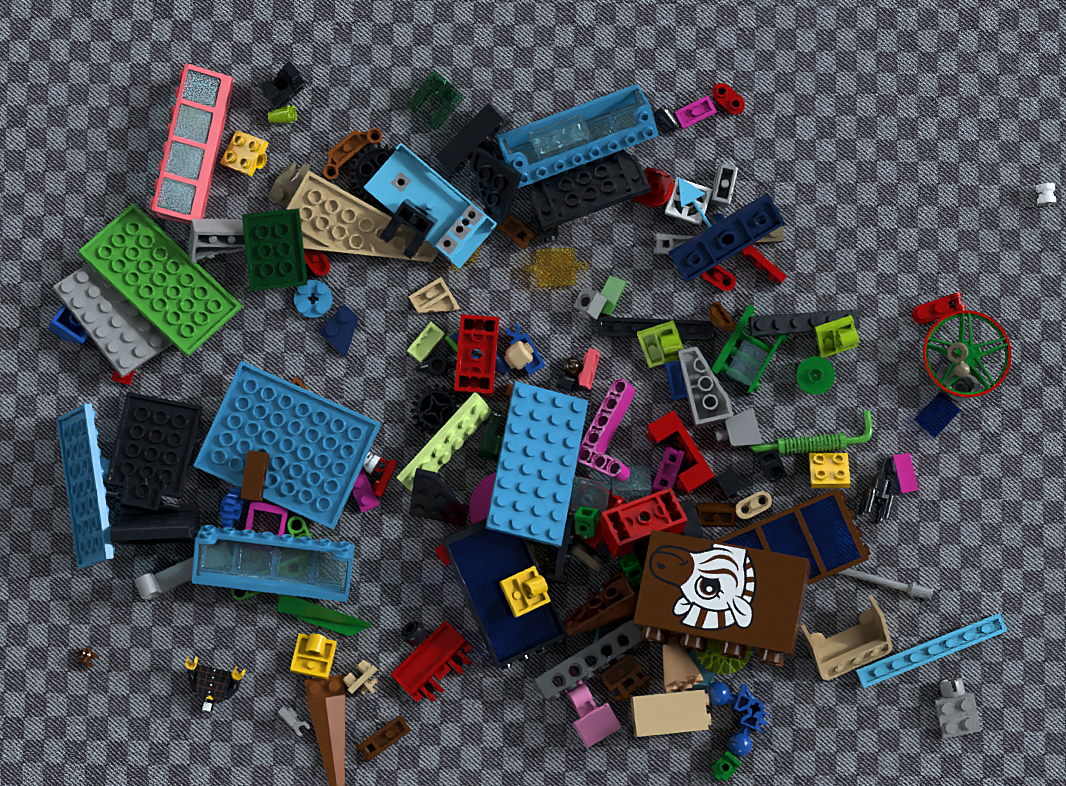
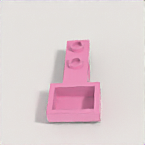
M570 667L569 674L572 677H577L578 673L575 668ZM556 677L560 685H562L561 679ZM580 679L576 682V687L568 692L564 689V692L580 719L572 724L585 747L589 748L621 729V725L608 703L600 707L596 706L588 687Z

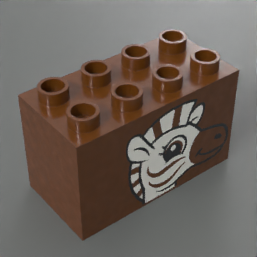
M651 530L633 623L642 630L641 637L645 638L644 641L667 645L669 636L681 638L680 645L684 649L706 653L707 643L720 645L719 653H722L721 656L744 660L746 651L759 653L758 660H760L761 664L783 668L785 658L794 660L811 570L809 559Z

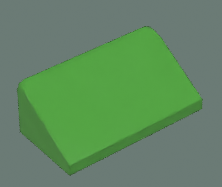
M609 275L601 292V295L607 299L600 312L601 314L611 317L627 284L626 281Z

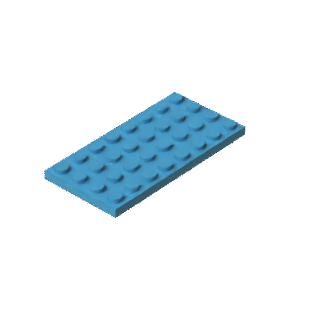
M517 381L514 382L485 529L555 547L561 546L588 400Z
M92 403L83 404L56 418L78 569H86L113 559L115 553L114 545L111 542V525L108 521L109 507L106 505L105 500L106 487L103 485L102 479L104 471L100 465L101 451L97 445L98 431L94 424L95 411L92 409Z

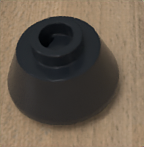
M418 621L408 623L401 631V640L410 646H420L426 637L424 625Z

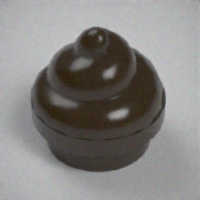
M570 358L564 363L563 369L566 375L577 377L582 371L583 366L578 359Z

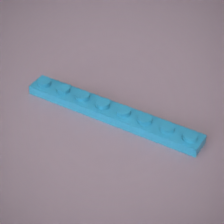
M998 613L855 671L862 688H866L1004 633L1007 629L1001 614Z

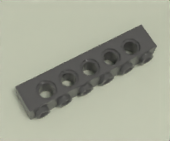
M631 619L534 679L532 682L543 700L550 699L551 702L561 696L559 692L562 690L570 691L577 686L576 682L583 679V681H586L594 676L592 672L596 669L602 671L610 666L608 662L615 658L618 661L626 656L625 651L631 648L634 651L642 646L641 641L645 638L641 637V631L633 623L634 620ZM619 637H624L627 640L626 646L619 645ZM602 647L610 649V656L607 657L602 654ZM592 657L595 662L594 666H587L585 658ZM570 667H575L578 670L577 677H572L569 674ZM554 677L561 679V687L553 685L552 679Z

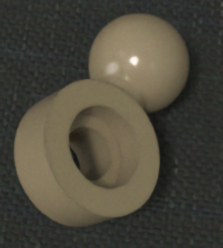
M961 342L953 343L948 348L947 354L949 359L957 364L954 368L955 374L960 378H964L970 373V367L964 363V359L968 355V348ZM956 349H960L962 354H957Z

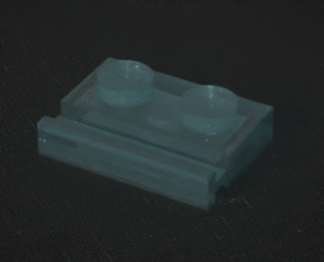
M743 340L726 375L750 387L768 352Z

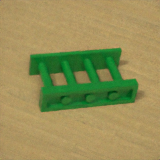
M748 305L735 331L730 336L711 369L715 376L719 372H724L750 387L746 393L749 396L752 391L756 393L761 384L758 381L780 342L784 344L789 334L773 335L778 340L772 348L747 334L744 328L749 323L748 317L756 316L753 313L756 308ZM737 340H744L767 353L768 357L764 364L737 350V347L734 346ZM734 356L758 370L759 372L754 381L727 366L728 364L725 362L727 357Z

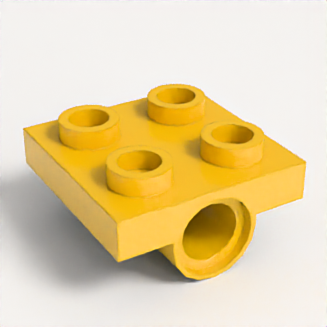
M236 130L220 164L252 177L256 168L262 169L265 166L267 156L264 152L269 143Z
M809 453L811 488H850L848 453Z
M535 566L499 582L515 618L551 601L547 594V583L538 574Z
M299 633L290 672L328 680L337 641L326 639L325 636L312 633L305 635Z

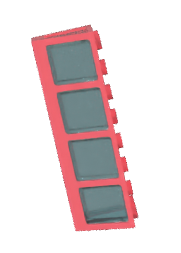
M185 63L184 69L182 68L180 71L179 79L181 84L180 87L176 88L175 98H177L176 105L172 106L171 116H173L172 123H169L167 127L168 141H165L163 144L162 152L165 154L163 160L159 162L158 171H160V175L154 183L156 193L155 197L152 196L150 208H152V212L157 218L191 224L192 219H203L234 80L231 76Z

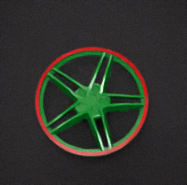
M961 310L943 316L931 327L924 340L922 357L926 372L937 387L956 397L975 398L990 393L1002 383L1011 365L1012 351L1005 331L994 319L977 311ZM960 317L958 342L965 344L968 348V355L964 359V363L968 364L971 374L985 387L982 390L961 392L950 388L959 378L957 375L946 386L944 382L955 365H957L953 361L941 381L931 368L928 354L929 348L945 356H948V350L930 344V341L946 346L953 344L932 338L936 330L951 319ZM964 317H968L969 339H964ZM971 317L989 324L998 333L1000 338L974 344ZM1003 342V345L984 352L981 351L980 347ZM956 349L957 354H962L960 349ZM1004 349L1005 362L999 377L993 381L980 362V358ZM979 366L990 381V386L974 367Z

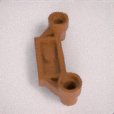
M372 128L368 132H358L356 129L327 152L329 157L328 163L323 169L324 177L330 181L336 180L339 175V168L353 158L357 152H360L363 147L381 143L383 138L382 132L377 128ZM374 136H378L377 140H373L372 138ZM330 172H334L333 176H329L328 174Z

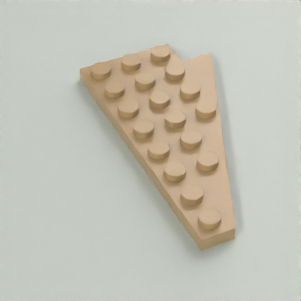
M309 170L287 209L299 208L304 249L433 262L438 253L425 240L415 256L409 259L403 253L416 235L414 230L402 223L392 239L386 243L380 236L392 217Z

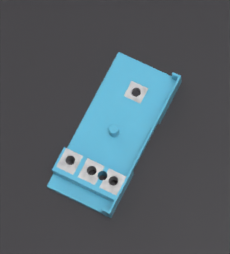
M402 143L396 147V151L364 186L366 191L394 214L401 203L409 199L439 220L426 238V241L459 269L497 226L496 222ZM403 179L405 184L400 186L397 181ZM470 213L475 215L473 219L468 217ZM467 220L469 225L464 226L462 222ZM458 227L463 229L461 233L456 231ZM448 242L450 246L445 247L443 244Z

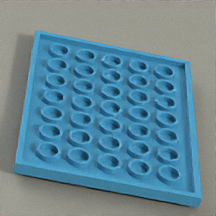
M241 361L193 466L242 488L248 450L270 453L263 498L324 526L335 529L382 423Z

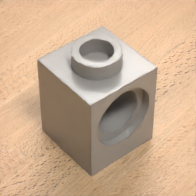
M583 287L573 307L579 311L578 315L585 319L591 317L597 320L607 299L597 291Z

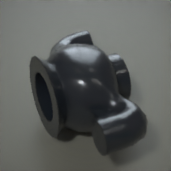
M436 355L424 364L416 366L415 371L417 373L425 371L431 375L439 376L445 374L450 368H456L457 360L448 362L445 358Z

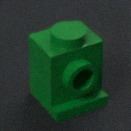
M582 506L578 508L574 515L575 534H580V537L584 539L594 537L598 530L599 509Z
M726 750L710 767L713 770L711 774L719 781L722 779L727 781L742 763ZM724 763L729 766L727 771H723L721 768Z

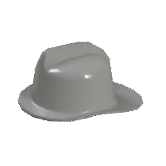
M944 366L937 371L936 376L940 381L949 366ZM954 368L944 382L946 386L956 375ZM969 374L964 378L959 377L950 388L961 392H975L981 389V385L974 376ZM949 394V396L956 401H966L970 399L960 398Z

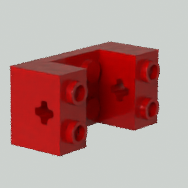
M461 314L454 385L455 394L472 395L476 392L479 396L493 397L500 325L499 317ZM474 349L482 351L480 359L472 358L471 353Z
M674 410L647 426L645 435L650 444L654 443L657 446L676 435L675 441L680 448L684 447L687 452L685 455L690 465L694 464L693 467L679 474L676 478L675 484L680 493L684 492L688 495L714 478L713 472Z
M670 487L602 512L597 527L614 559L630 553L635 542L650 537L651 530L673 534L683 533L688 519ZM645 514L649 517V521L644 522L639 516Z

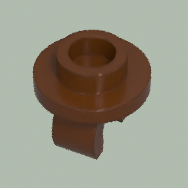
M87 646L79 651L77 655L78 663L81 665L86 664L92 668L94 665L89 662V659L91 657L98 659L99 656L92 652L91 647Z

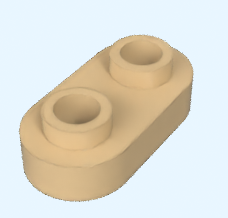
M759 491L741 500L736 505V515L740 519L746 520L767 510L772 504L770 494L765 491ZM759 498L765 499L764 505L759 504ZM744 506L748 508V513L746 514L741 511V508Z

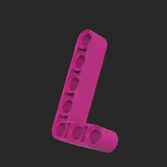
M622 378L616 379L610 387L580 445L577 459L587 468L618 482L626 481L630 476V470L619 460L604 453L635 395V388Z

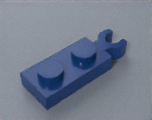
M515 323L517 331L512 333L507 328L506 332L508 336L514 338L510 342L511 345L521 341L524 344L528 343L534 351L531 353L533 360L524 367L530 376L546 365L528 334L521 335L520 325Z

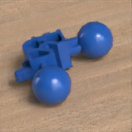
M714 681L706 688L709 702L716 706L727 703L732 705V710L737 712L743 711L744 713L737 721L741 725L739 731L730 736L727 746L732 755L736 757L746 756L752 747L751 739L749 738L751 730L764 733L760 729L761 725H767L764 718L771 715L764 712L763 703L750 693L746 684L740 686V690L736 695L730 692L725 683ZM755 704L757 711L752 712L750 705Z

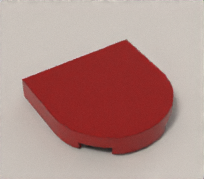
M647 167L644 174L651 187V192L637 196L632 201L652 208L662 206L670 199L673 193L674 181L665 171Z

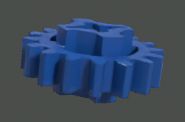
M231 487L230 492L224 496L221 502L219 517L223 518L221 523L224 528H232L234 522L239 521L242 514L244 499L240 498V488Z

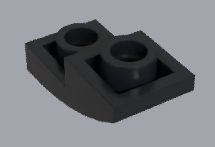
M692 499L679 502L688 519L682 535L700 539L704 538Z

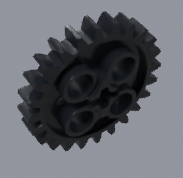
M378 143L377 148L370 144L371 150L363 147V154L357 152L359 159H352L356 165H350V169L354 170V172L349 173L350 177H354L350 180V183L356 184L353 190H360L358 196L365 195L364 201L371 198L372 204L377 199L364 189V186L377 173L370 161L374 160L378 169L383 166L378 163V160L382 157L389 159L396 150L395 146L389 150L387 143L384 148H381L380 143ZM370 167L372 171L370 174L365 175L362 173L363 168ZM399 179L397 183L398 185L402 186L404 185L405 181L403 179Z

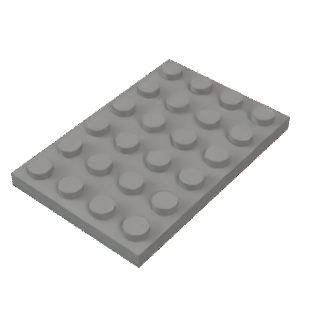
M86 264L53 286V290L122 378L173 344L89 264Z

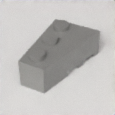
M192 219L188 248L191 263H195L198 259L205 257L209 259L214 258V255L225 252L229 254L245 250L242 219Z

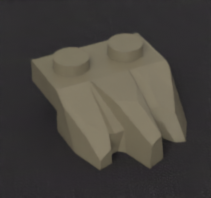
M294 162L286 166L276 179L267 198L287 208L308 170L310 171L311 164L304 163L299 170H297Z

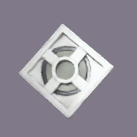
M676 178L674 190L664 214L701 226L703 219L692 202L681 208L678 178ZM686 181L705 193L702 197L695 200L705 214L713 189Z

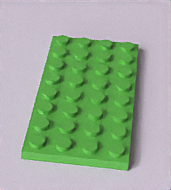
M134 203L78 251V254L186 357L193 354L242 309V305L199 264L196 262L191 263L190 256Z

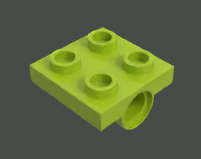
M851 315L815 327L819 354L823 358L858 347L859 337Z
M674 320L637 332L649 368L679 359L678 350L684 349Z

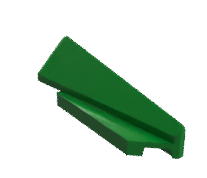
M280 594L276 611L296 615L295 618L349 637L372 626V623L295 596Z

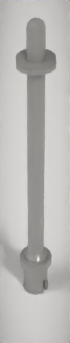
M787 551L783 552L786 555L809 559L810 566L818 568L815 559L806 557L805 551H802L801 555ZM822 561L825 569L828 571L839 567V565ZM850 568L839 572L842 575L905 591L912 598L916 596L930 601L933 594L932 588L919 586L916 582L905 584Z

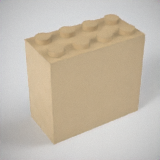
M704 690L630 698L634 737L709 730L708 726L712 725L711 714L706 711V706L709 705L708 693L705 694Z

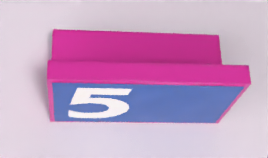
M910 453L892 455L890 459L899 495L918 491Z

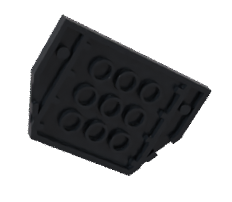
M623 149L533 182L530 198L543 231L651 192V187L638 158Z

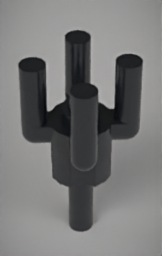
M890 458L883 459L879 478L874 477L869 490L863 492L858 516L865 517L866 513L871 514L873 503L879 504L875 521L883 523L884 519H889L894 501V494L889 492L891 482L887 480L891 463Z

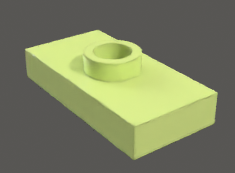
M430 322L407 349V352L422 364L446 333Z

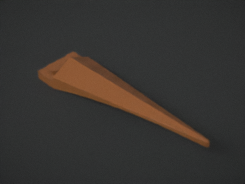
M344 674L331 675L328 680L317 677L305 679L307 703L329 786H345L346 689L343 680Z

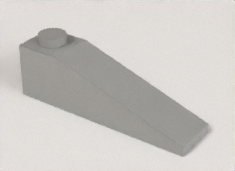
M697 346L678 350L694 427L698 428L715 424L733 417L728 395L719 384L718 379L714 376Z

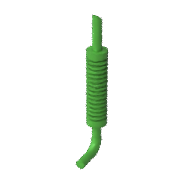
M863 411L865 430L861 436L846 437L845 433H838V435L836 433L834 435L831 434V436L829 434L827 436L823 435V437L822 435H819V437L818 435H815V437L814 435L812 437L808 436V438L801 436L800 439L799 437H796V439L795 437H792V439L791 437L789 439L785 438V440L778 438L775 444L747 447L754 453L768 452L775 449V451H778L779 456L785 455V453L786 455H789V453L792 455L793 453L796 454V452L804 454V452L808 453V451L809 453H812V451L815 453L816 451L823 452V450L827 452V450L831 451V449L832 451H835V449L836 451L839 449L846 450V445L863 444L871 438L873 434L871 412Z

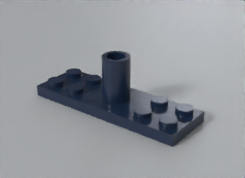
M766 193L726 218L720 213L713 214L708 219L712 225L711 227L668 253L687 283L783 226L785 222L770 195Z

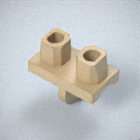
M363 660L356 666L363 674L359 679L351 672L343 679L349 687L347 690L351 694L363 684L365 686L360 690L363 694L368 690L372 693L376 691L373 685L378 681L374 677L369 682L367 680L378 669Z

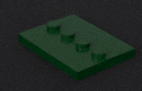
M299 208L241 214L250 291L308 285Z

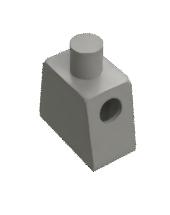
M753 408L724 420L725 429L715 431L717 442L728 440L730 448L762 445Z

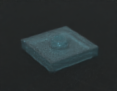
M625 465L630 470L629 478L624 482L612 479V495H651L650 465Z
M572 476L571 483L573 485L567 513L575 515L580 506L599 509V520L601 513L607 511L610 483Z

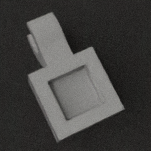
M283 706L278 711L288 724L294 728L297 735H303L299 731L302 725L310 729V725L307 722H299L295 718L297 713L291 707L287 709Z

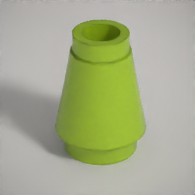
M286 105L268 112V120L270 123H293V121H297L296 109L294 106Z

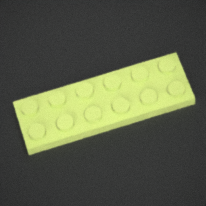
M474 392L396 478L412 493L416 468L437 473L443 464L450 460L454 452L463 446L465 440L475 433L477 427L488 419L492 412L490 407Z

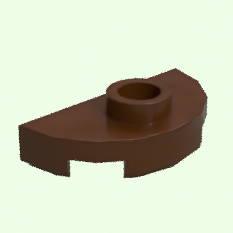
M720 301L714 302L708 310L709 320L713 325L722 330L734 332L736 326Z

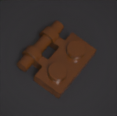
M631 653L599 675L609 691L616 687L620 691L614 696L618 703L623 699L629 698L632 692L638 688H643L644 684L649 681L646 674L640 678L636 675L642 668ZM631 677L634 682L624 688L622 683Z

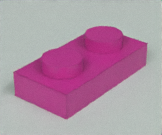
M709 96L703 97L674 112L682 130L717 113Z
M364 470L360 471L352 492L361 512L364 513L380 506Z

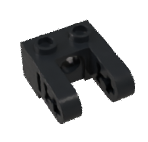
M290 61L282 66V69L277 73V77L273 80L267 79L260 85L263 94L276 109L283 107L307 87L299 71ZM281 83L288 84L285 90H279L278 86Z
M406 199L401 203L380 238L388 243L404 222L413 228L416 233L403 255L412 259L439 220L409 199Z

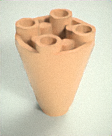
M678 637L669 638L668 644L663 646L664 687L666 693H672L680 689L681 692L692 690V685L703 682L702 674L688 651L680 645Z

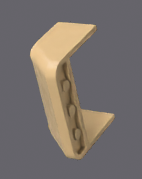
M872 594L868 596L871 608L861 613L859 616L860 624L825 639L822 633L809 634L805 625H801L806 645L822 679H833L881 658L892 650L885 617Z

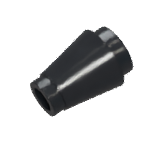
M663 104L653 114L656 117L655 120L671 132H674L680 126L669 106L666 107Z

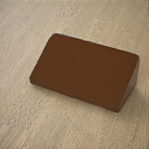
M697 502V515L701 526H735V503Z

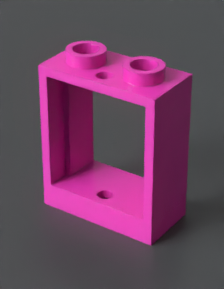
M250 502L245 530L252 529L255 511L282 515L278 535L286 534L290 515L289 509L261 502ZM242 542V547L246 548V552L257 554L258 550L265 551L266 556L273 557L274 547ZM279 546L278 554H282V546Z

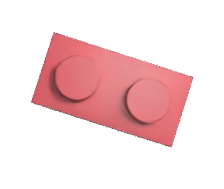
M589 348L588 353H585L583 358V364L585 365L578 377L579 385L588 390H591L600 353L596 349Z

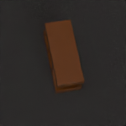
M248 450L240 498L256 501L263 500L270 453Z

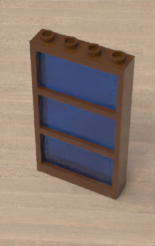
M838 488L714 540L716 542L807 558L811 566L808 585L869 560L868 555H871L867 544H862L860 538L863 537L859 526L855 527L852 521L855 519L852 509H847L844 503L847 501L843 490L839 491Z

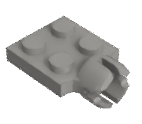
M951 678V682L948 679L941 681L940 689L942 695L939 699L934 700L941 737L944 739L981 731L974 693L965 691L963 681L960 678Z

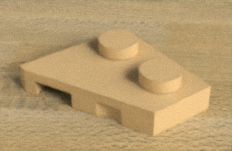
M441 277L408 296L418 314L460 310L459 305Z

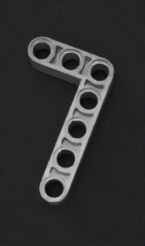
M222 543L202 553L201 566L220 568L232 562L233 557L227 544ZM194 557L155 575L148 573L135 579L134 583L141 598L151 600L192 581Z

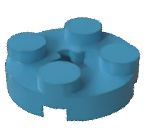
M308 280V285L298 286L295 291L294 304L303 316L310 319L320 318L332 306V293L327 285L321 281ZM312 294L319 298L318 301H315V304H311V301H308Z

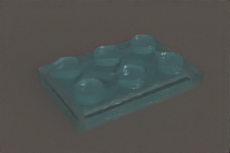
M581 114L527 133L538 160L592 141L591 134Z

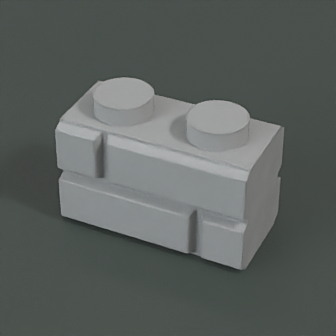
M721 163L718 165L709 204L728 208L732 199L731 195L733 194L738 167Z

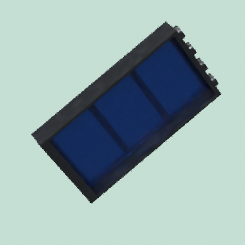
M487 518L439 540L494 667H501L503 670L512 666L511 662L517 659L519 662L528 659L530 653L535 651L540 653L547 649L546 646L552 643L553 645H558L564 642V638L568 634L549 590L547 594L551 600L550 602L516 618L514 617L499 582L532 566L536 567L539 575L542 576L527 539L485 529Z

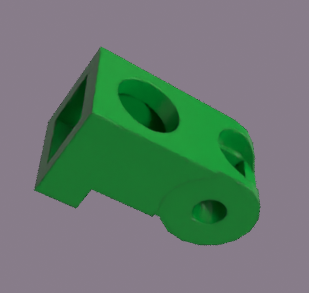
M632 553L620 559L619 562L634 592L640 590L643 570L635 553Z

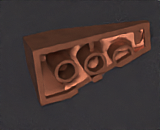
M622 571L605 580L601 584L603 589L600 592L598 591L595 595L592 593L588 597L589 601L577 607L563 621L569 636L624 620L635 614L638 597Z

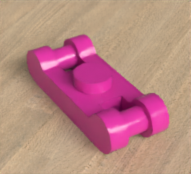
M667 444L651 488L652 492L656 493V491L659 492L673 487L685 450L680 449L679 451ZM669 456L676 457V462L668 460ZM661 479L668 481L667 486L659 484Z

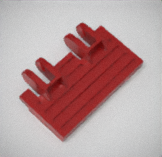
M445 620L390 675L417 703L423 698L418 692L419 689L433 702L435 700L434 695L425 687L431 682L438 692L442 693L445 690L432 676L434 675L440 681L451 670L446 664L447 662L461 675L464 671L453 659L459 655L463 662L470 666L472 662L460 649L462 648L468 654L473 647Z

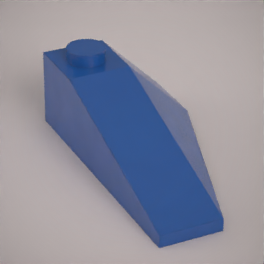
M65 304L51 320L48 330L61 339L78 344H83L89 336Z

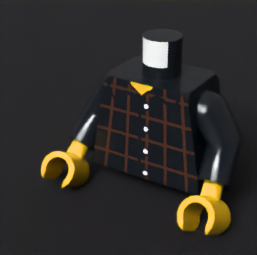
M188 656L185 666L191 690L195 693V696L204 698L201 709L213 712L215 701L224 702L229 700L239 690L246 670L243 669L240 674L237 672V666L230 672L197 665L198 658L195 657L192 663L189 661Z

